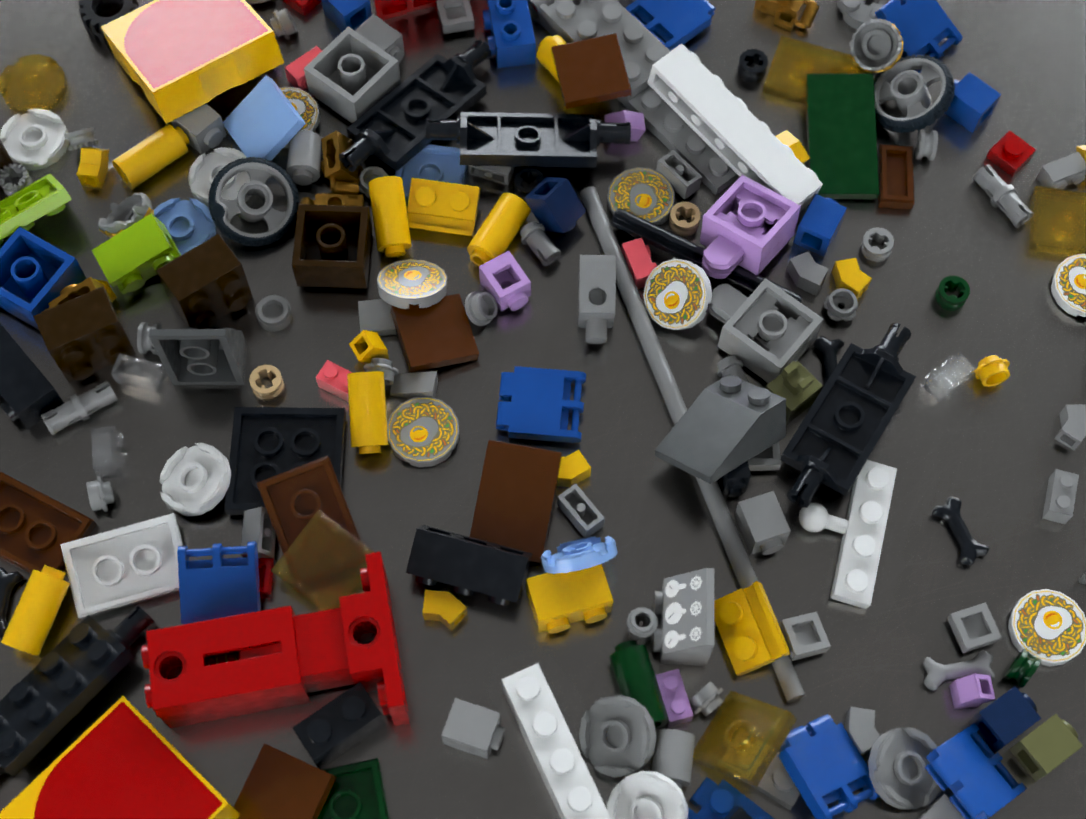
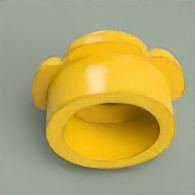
M997 355L987 356L979 361L978 367L975 370V377L980 379L985 387L996 386L1009 378L1010 372L1008 367L1010 363L1007 359L999 358Z

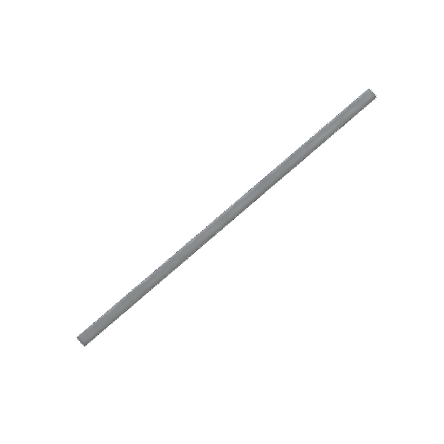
M593 186L584 188L580 192V196L604 255H616V284L675 426L687 411L686 405L597 190ZM695 477L740 588L744 589L753 585L752 583L758 581L717 480L709 484ZM782 656L771 664L787 702L803 698L805 693L790 656Z

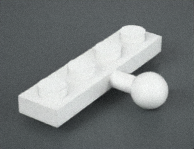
M867 460L853 484L846 519L828 514L827 509L823 505L814 502L810 503L807 508L802 507L800 510L799 522L805 530L819 532L825 528L843 534L830 599L867 609L871 605L897 468Z

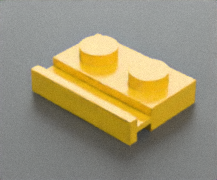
M411 177L407 206L409 229L474 237L481 188L478 186Z
M758 581L752 583L753 585L744 589H738L714 601V621L734 671L738 676H743L774 662L782 656L791 654L763 585Z

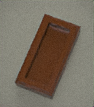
M879 144L877 149L878 207L912 210L915 204L913 146Z

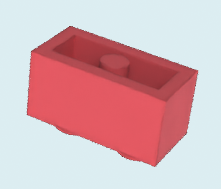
M318 46L284 67L287 80L295 88L302 90L308 88L304 68L322 52Z
M638 238L622 243L621 251L636 287L640 289L645 287L648 276L657 267V264L653 263L650 258L651 250L649 245H645L643 239Z
M327 360L315 377L318 387L349 403L347 374L353 372Z

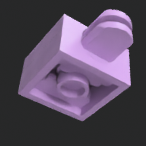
M741 175L703 215L700 244L707 247L703 251L702 268L705 273L715 279H725L739 265L758 276L795 235L801 206Z

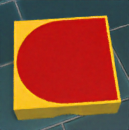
M154 0L101 26L115 59L132 81L142 87L147 100L166 124L208 103L224 91L242 85L284 63L274 31L245 0Z
M124 696L112 705L0 812V819H237L240 816L216 789Z

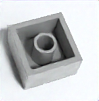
M349 26L304 68L308 92L351 123H354L401 84L399 61Z

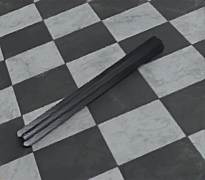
M617 209L611 220L613 227L636 238H642L644 242L679 259H686L702 268L704 248L624 209ZM738 265L730 275L722 280L752 294L765 278L760 275L757 276ZM772 282L801 303V295Z

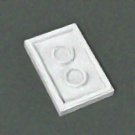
M174 513L60 544L79 619L86 618L88 615H98L179 592L177 549L178 546H183Z

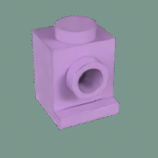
M510 251L479 266L480 285L494 297L500 311L507 308L516 311L526 305L529 300L528 297L531 296V281Z

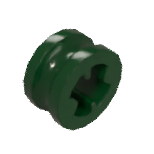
M947 276L940 281L935 292V300L942 309L947 311L959 310L964 306L969 297L970 286L967 281L959 276ZM947 289L950 292H954L956 290L959 293L958 296L954 294L948 296L946 294Z
M1026 649L1019 653L1004 676L1008 680L1011 678L1016 679L1018 682L1017 686L1021 689L1028 683L1041 663V659L1038 657L1035 659L1028 656L1029 651Z

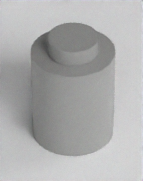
M300 130L289 141L286 173L298 185H309L320 178L323 153L322 137L315 132Z
M675 729L656 730L657 739L652 757L651 771L658 772L672 779L681 790L682 787L690 786L695 735Z

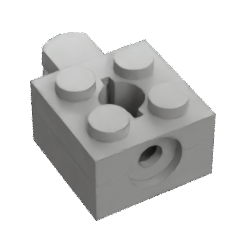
M766 278L749 297L727 283L718 285L712 291L711 304H708V312L724 323L718 347L730 356L736 355L738 360L743 361L745 367L768 383L779 376L790 363L799 360L816 340L824 320Z

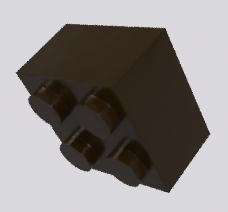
M298 205L292 257V269L297 286L367 289L373 229L369 207Z
M220 234L215 235L156 270L171 305L187 327L209 329L219 319L231 312L241 310L253 299L242 264Z
M103 286L33 316L49 353L68 383L86 379L95 371L109 365H118L128 357L136 354Z

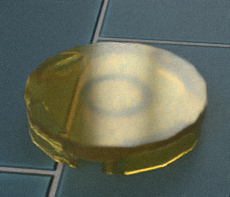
M40 54L25 55L18 58L19 62L13 66L9 64L3 70L0 76V92L7 106L18 113L25 114L28 113L27 110L35 108L51 110L63 100L68 90L67 77L62 67L49 56Z

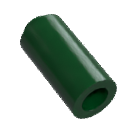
M636 640L616 645L614 647L615 652L609 656L620 695L634 698L642 704L653 719L655 729L668 724L669 718L646 645H638Z

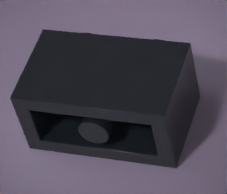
M359 682L296 724L292 729L317 768L323 769L386 726L381 711L362 683Z

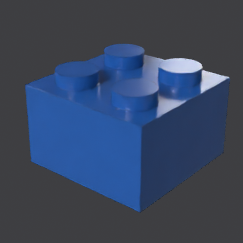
M18 227L0 248V308L38 330L39 328L33 316L49 308L48 303L59 297L64 287L71 284H79L87 279L75 257L21 227Z

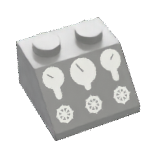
M704 568L664 578L661 591H654L653 612L660 614V628H657L653 633V652H660V664L707 665L714 648V568Z

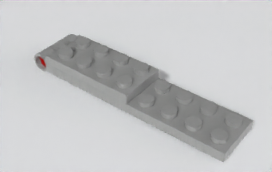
M527 0L530 16L535 21H538L552 36L560 35L567 43L616 33L631 86L630 96L616 99L629 111L643 113L645 127L670 151L674 150L702 176L701 182L715 195H718L739 178L723 159L647 84L652 65L671 51L617 0Z

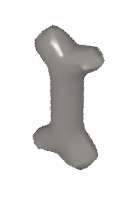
M981 650L970 661L946 665L937 663L932 658L927 657L923 663L927 672L924 685L930 690L935 691L947 680L962 678L974 673L990 675L993 682L995 674L990 668L994 660L993 655L988 651Z

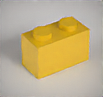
M602 564L579 571L557 574L544 573L526 578V593L538 633L546 630L550 634L559 633L570 628L571 623L585 620V623H595L605 619L607 613L612 612L613 598Z

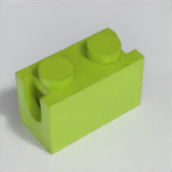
M152 213L91 250L109 284L113 287L117 285L123 294L140 289L145 284V281L158 274L156 270L181 256L166 226Z

